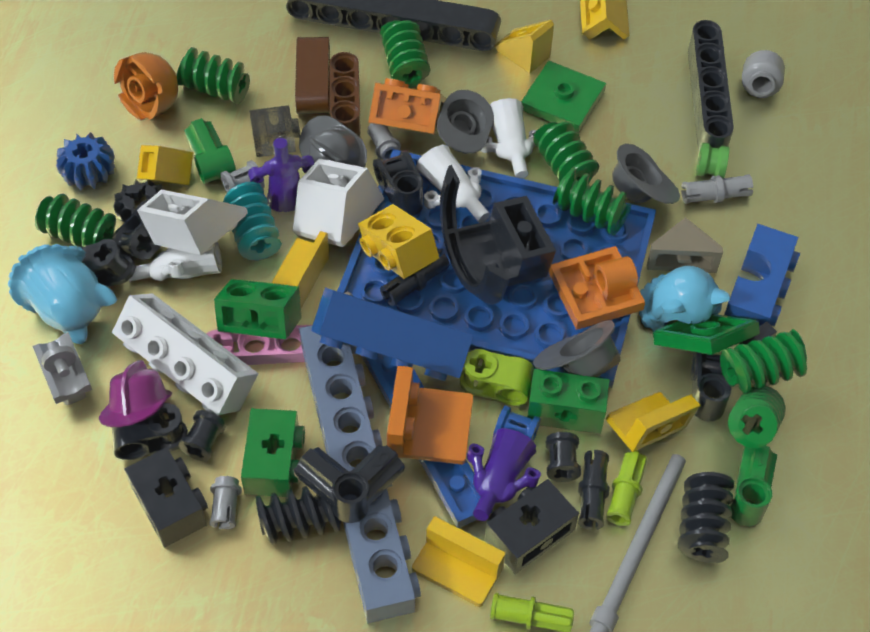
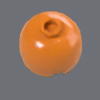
M147 52L137 53L119 60L115 66L114 82L115 84L120 82L123 92L118 94L120 101L127 111L137 119L149 118L148 120L160 116L168 111L177 99L178 81L176 73L161 56Z

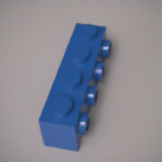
M326 287L311 329L312 332L321 335L320 343L342 349L343 343H347L357 347L355 353L374 360H377L378 354L392 357L391 365L397 367H413V364L426 368L424 375L446 381L447 375L460 378L474 336Z

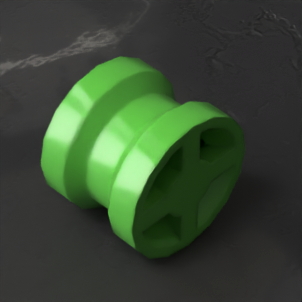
M702 143L698 156L696 176L703 177L706 174H711L714 176L720 175V177L724 178L729 159V147L721 146L718 149L712 148L708 143Z

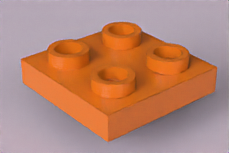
M616 246L551 264L549 275L576 330L644 310L645 300L637 287L638 275L636 267L629 256H621Z

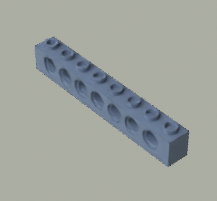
M313 325L299 328L301 347L326 453L346 470L352 471L355 468L349 465L352 461L357 459L363 460L378 445L383 446L379 430L371 429L369 419L374 418L372 401L370 396L363 397L361 386L366 385L363 367L361 363H354L352 355L356 354L357 347L347 343H343L342 349L320 343L321 335L311 331ZM338 361L341 363L337 366L326 365L328 362ZM346 393L350 395L345 399H337L334 397L336 394ZM346 426H355L358 428V430L353 433H346L342 431V429ZM387 488L369 505L368 513L362 520L355 523L343 522L367 624L414 613L415 598L421 597L416 572L409 574L405 561L411 559L407 536H399L396 523L402 522L397 499H389ZM349 494L345 495L342 498L346 500H354L357 499L358 496ZM372 530H381L386 534L380 540L369 539L366 535ZM388 566L393 568L396 573L389 578H381L376 575L375 571L380 567Z

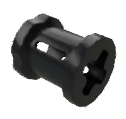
M198 410L193 416L194 424L187 437L181 438L179 448L191 458L208 461L212 456L211 448L218 434L224 433L226 426L225 421L216 414L205 410Z
M556 432L548 435L545 441L546 448L550 452V465L546 468L547 477L557 482H569L578 479L581 476V466L577 463L576 457L579 437L571 432Z

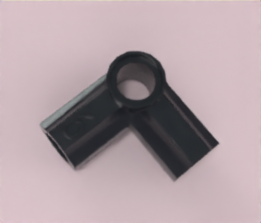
M378 445L352 471H348L317 447L315 449L310 448L301 456L299 463L294 468V476L330 504L335 516L339 520L346 523H355L366 516L369 505L404 472L405 465L398 457V454L390 447ZM349 494L358 496L354 500H346L342 497Z

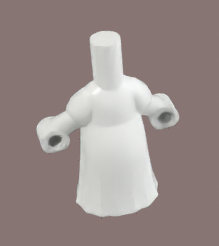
M511 98L494 101L490 104L494 115L492 129L498 143L492 142V138L488 136L486 144L480 151L483 153L494 152L500 158L511 161L515 177L524 179L529 174L525 158L532 153L533 147L536 146L533 142V137L537 130H531L529 138L526 139L521 101Z
M448 145L436 146L423 154L417 161L416 169L441 191L448 166L452 165L460 180L456 208L466 207L479 223L486 221L490 213L478 200L481 196V186L479 185L481 169L474 167L468 170L467 175L451 153ZM429 191L424 194L425 207L432 209L440 205V195L436 191Z
M216 242L210 251L202 255L167 248L166 251L158 254L151 263L136 266L135 273L129 281L150 277L158 281L165 280L166 278L187 279L221 273L222 258L219 244Z

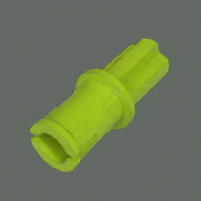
M637 450L625 453L619 476L612 483L614 493L606 518L611 523L619 526H628L631 523L636 498L641 496L643 491L640 483L647 459L645 455L640 454Z
M495 593L490 619L525 624L526 629L531 630L532 626L570 632L573 626L574 610L569 607L537 602L536 597L526 600Z

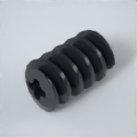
M701 472L693 474L685 480V494L682 498L684 507L681 510L682 522L679 526L681 536L678 539V548L687 557L705 563H720L728 558V551L724 548L730 544V537L724 533H728L731 530V523L727 519L732 516V508L729 504L733 502V494L730 491L734 488V480L730 476L717 472Z
M307 486L302 488L300 499L296 498L291 489L287 490L285 502L283 503L276 493H271L268 506L264 504L260 496H255L262 535H266L272 545L277 544L279 532L281 531L288 542L293 540L296 528H298L303 538L309 537L311 525H314L319 535H324L326 522H330L335 532L340 531L341 520L335 516L332 506L319 495L313 496Z

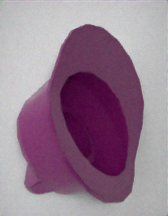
M137 360L127 366L124 372L115 375L111 379L109 404L101 412L99 421L107 427L129 426L141 422L155 414L166 399L172 395V392L165 389L162 379L156 370L147 369L144 361Z

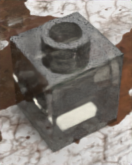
M289 105L249 110L256 157L275 155L273 142L277 138L287 140L289 153L296 152L294 138H300L298 118L291 119Z

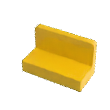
M580 0L582 34L589 40L608 28L612 29L623 40L630 36L627 0Z
M320 231L314 243L296 238L272 281L273 284L299 286L301 308L329 258L328 233Z
M657 392L610 412L606 417V421L627 447L634 452L685 429L700 407V404L691 394L670 403L661 392Z
M434 516L426 528V543L412 564V572H416L417 575L475 606L481 607L504 568L506 552Z

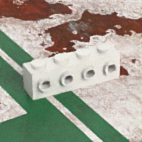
M153 293L129 295L112 331L115 336L123 341V345L128 350L140 354L149 361V366L152 369L167 375L176 382L175 385L179 390L194 396L202 403V407L206 411L216 415L240 411L259 374Z

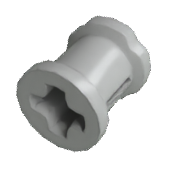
M253 160L248 161L247 166L230 173L224 171L220 174L227 193L238 184L250 182L248 170L252 167H258ZM264 181L259 183L263 188L265 187Z

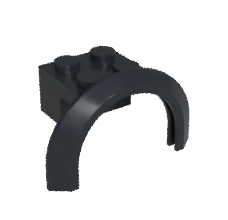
M449 165L440 195V221L448 257L462 285L484 303L493 305L503 299L508 286L547 277L556 250L528 197L523 196L494 203L489 221L457 228L456 198L460 180L453 166Z

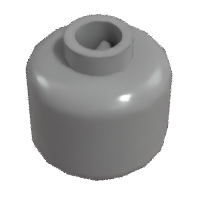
M760 50L747 57L742 71L744 89L750 95L757 98H767L779 92L784 83L785 65L782 58L770 50Z

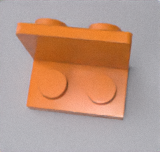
M385 78L384 84L375 82L369 123L435 134L440 105H443L447 98L440 94L441 90L435 86L418 84L416 90L410 89L409 85L405 84L404 81Z
M398 366L387 430V446L394 450L400 458L464 464L466 462L473 395L464 392L420 388V383L413 382V367Z

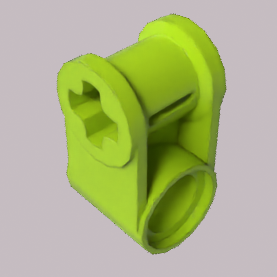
M475 349L467 354L463 367L464 370L460 376L461 388L466 393L500 401L511 406L526 404L534 370L531 362L520 357H509L484 349ZM480 359H483L482 366L478 365ZM475 380L478 381V384H477L476 387L474 386V381H475Z

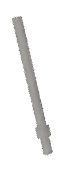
M677 454L671 456L602 606L596 607L589 622L592 626L590 632H613L619 619L616 613L686 463L684 457Z

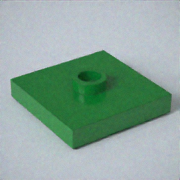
M548 60L521 101L523 111L549 122H570L574 127V131L579 133L605 92L606 83Z
M712 314L709 320L697 324L677 321L653 332L654 345L713 355L760 334L759 321Z

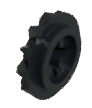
M135 179L133 185L127 186L123 184L122 191L114 194L115 202L113 207L116 216L125 223L136 212L137 208L134 200L138 201L146 196V199L153 197L160 190H164L162 184L155 185L151 180L140 183L137 179Z

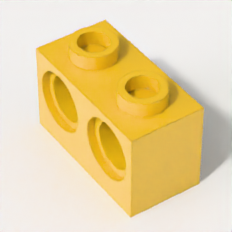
M394 204L358 223L362 235L360 245L368 257L373 256L381 262L386 270L394 271L403 279L440 259L432 229Z

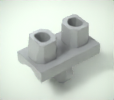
M69 333L61 335L52 342L34 345L33 349L55 403L64 402L65 405H70L85 399V393L91 391L92 388Z

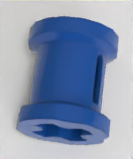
M505 405L498 417L494 433H496L497 429L508 428L521 432L534 442L541 418L536 416L533 419L512 412L511 407Z

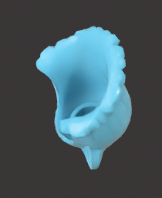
M59 244L35 247L33 250L28 251L26 255H21L18 258L19 263H15L11 268L12 272L8 276L10 278L8 281L9 294L16 304L22 305L23 309L38 313L41 319L49 326L61 330L64 334L69 333L73 343L83 344L87 340V326L97 316L101 307L115 304L118 299L110 288L98 283L94 272L82 263L86 257V252L81 247H67Z
M682 266L666 275L662 274L658 278H653L651 283H647L644 289L640 290L645 300L644 310L639 311L641 323L645 327L651 328L653 332L665 327L671 320H678L687 324H697L709 320L712 314L720 313L722 303L730 301V294L719 289L713 277L708 272H705L704 269L695 266Z

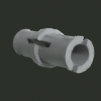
M747 174L729 178H722L720 175L712 176L710 180L683 182L681 188L686 190H681L682 199L685 204L714 200V203L723 202L724 198L752 196L753 190H748V188H753V180Z

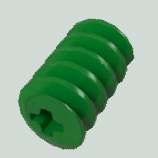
M394 20L383 25L380 30L391 79L404 81L412 89L429 75L431 71L425 53L419 25L409 20Z
M194 47L187 51L177 70L178 85H184L188 89H196L200 93L207 92L213 97L219 96L222 100H231L234 104L241 103L249 90L250 76L248 73H244V64L242 62H237L233 68L231 59L226 58L221 64L220 55H213L210 59L209 53L202 51L198 56V50Z
M567 121L560 123L550 122L535 132L533 142L538 147L541 155L545 157V161L551 167L554 175L557 176L559 183L572 167L577 168V180L587 173L589 174L588 184L590 183L600 166L596 160H593L592 153L586 150V144L580 140L578 132L574 131L572 123Z
M572 167L559 183L553 197V205L558 203V207L562 211L570 209V213L574 217H579L583 214V220L586 223H591L595 220V226L598 229H604L608 225V233L616 235L627 219L632 206L631 203H625L626 192L622 191L614 198L612 197L614 190L612 185H609L604 192H601L602 180L597 179L592 186H589V174L585 173L577 180V168Z
M62 193L58 194L55 198L47 196L40 202L35 215V226L42 233H48L54 238H60L66 243H72L74 246L82 248L104 239L112 240L116 226V216L112 213H107L104 216L102 209L96 208L92 210L91 205L87 203L81 205L79 200L75 198L69 200L68 196Z
M794 329L789 333L781 332L775 337L767 336L762 341L753 340L748 345L739 344L734 350L732 348L723 349L720 355V366L726 382L732 387L738 385L739 389L745 394L751 391V382L755 388L763 389L765 387V378L769 384L776 385L779 382V375L783 380L789 381L793 378V371L799 377H803L807 373L805 344L802 337Z
M754 386L751 387L749 393H742L729 414L728 427L733 438L741 445L749 448H760L769 444L775 437L785 416L786 406L783 397L777 390L769 386H765L763 389H757Z

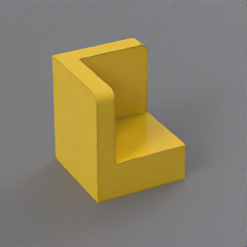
M141 145L137 179L189 185L193 152L164 146Z

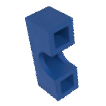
M757 224L741 270L754 274L760 281H752L738 276L724 313L725 316L753 319L759 321V327L765 322L775 327L782 306L775 304L777 298H785L791 279L785 277L786 272H794L800 256L799 252L794 251L798 240L797 236Z

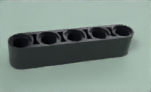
M700 20L693 26L688 47L699 151L702 143H708L712 148L718 149L721 146L729 147L734 128L722 30L713 21Z

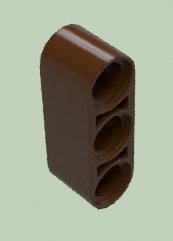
M297 37L296 114H329L330 112L329 37Z
M340 52L333 55L330 59V117L338 120L360 137L359 61L350 52Z

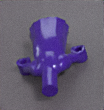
M277 138L273 142L275 157L266 161L262 167L250 168L248 175L250 182L262 183L264 176L269 175L267 200L272 210L276 212L295 211L298 181L300 180L298 170L302 168L303 172L306 173L315 162L310 155L301 158L298 155L289 154L287 140Z
M508 428L497 429L496 433L493 434V441L485 467L482 464L485 449L475 443L469 446L466 458L473 465L475 473L473 485L476 492L480 495L473 515L480 521L488 519L495 503L509 501L519 490L525 487H536L541 472L532 467H528L524 476L517 480L525 465L536 453V445L532 439L519 431Z

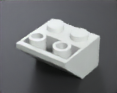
M319 158L298 181L293 223L294 233L298 236L315 240L319 232L323 231L328 233L329 244L344 247L359 229L358 223L370 217L384 200L368 168Z
M160 190L137 210L154 245L197 255L210 251L223 235L233 230L237 223L248 214L246 207L166 190Z

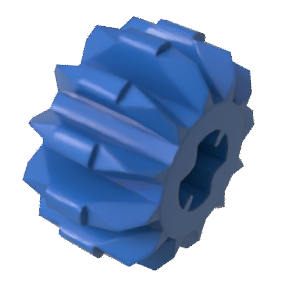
M91 132L82 138L76 134L75 140L64 139V147L57 149L56 167L58 173L61 174L68 186L76 184L80 191L86 185H90L95 189L96 183H107L108 175L114 174L115 156L113 149L110 148V145L107 144L103 137L95 138Z

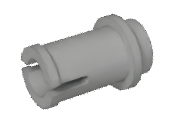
M372 123L368 126L367 133L376 146L375 153L378 158L383 160L389 159L393 149H401L398 139L393 138L388 126Z
M220 476L215 479V483L210 487V491L214 494L210 526L216 528L218 522H220L219 529H232L236 525L237 496L242 493V488L239 486L237 478Z

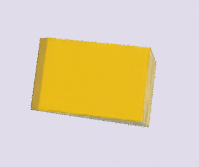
M547 20L514 29L497 42L494 47L499 53L528 73H531L551 56L554 23L552 20Z

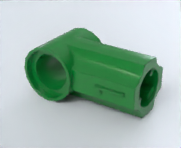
M202 118L192 121L184 132L194 154L196 168L203 184L221 179L220 174L224 171L228 173L235 171L236 167L232 154L227 145H222L212 122L204 121Z
M768 446L760 448L744 447L733 502L729 505L732 508L731 518L742 526L752 527L759 524L772 499L771 487L777 454L773 453ZM745 499L751 500V501H753L755 504H751V503L747 502Z

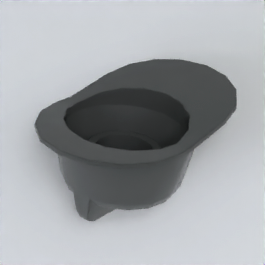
M457 90L451 93L445 100L437 120V130L440 138L446 145L458 152L468 154L482 150L493 124L494 115L492 108L487 100L477 92Z
M317 116L309 120L302 129L299 138V149L302 157L310 155L313 157L314 162L320 158L365 167L367 149L363 140L338 120L329 116Z
M625 143L619 146L617 150L618 163L613 170L612 179L620 192H626L628 200L634 203H645L653 198L665 204H674L679 201L680 193L678 188L659 169L648 153L633 144Z
M606 320L597 323L582 333L549 346L535 358L533 362L535 368L546 370L561 366L569 374L590 377L602 375L621 361L620 354L611 338V334L615 329L614 322Z

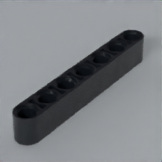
M288 0L286 4L288 13L300 20L380 33L381 27L388 22L409 20L419 25L423 41L477 51H489L494 48L501 25V17L493 10L439 0Z

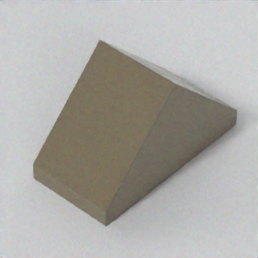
M685 217L652 243L647 261V270L672 271L682 266H695L704 269L708 273H717L723 255V247Z

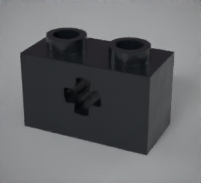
M168 447L124 468L130 486L164 548L207 526L203 513L204 510L208 509L206 500L198 487L191 490L186 481L191 476L183 459L179 457L174 460ZM173 493L172 496L165 497L166 495Z
M549 479L536 487H527L518 496V501L508 508L505 506L499 507L487 519L485 541L506 552L504 563L514 574H517L576 528L579 512Z

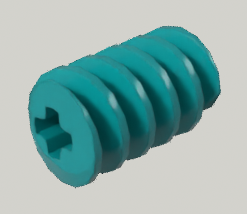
M244 182L230 189L225 195L223 202L246 207L248 214L232 230L239 253L243 258L255 261L267 259L274 255L280 249L282 243L278 239L279 230L275 226V219L272 216L271 208L268 206L263 186L256 182Z

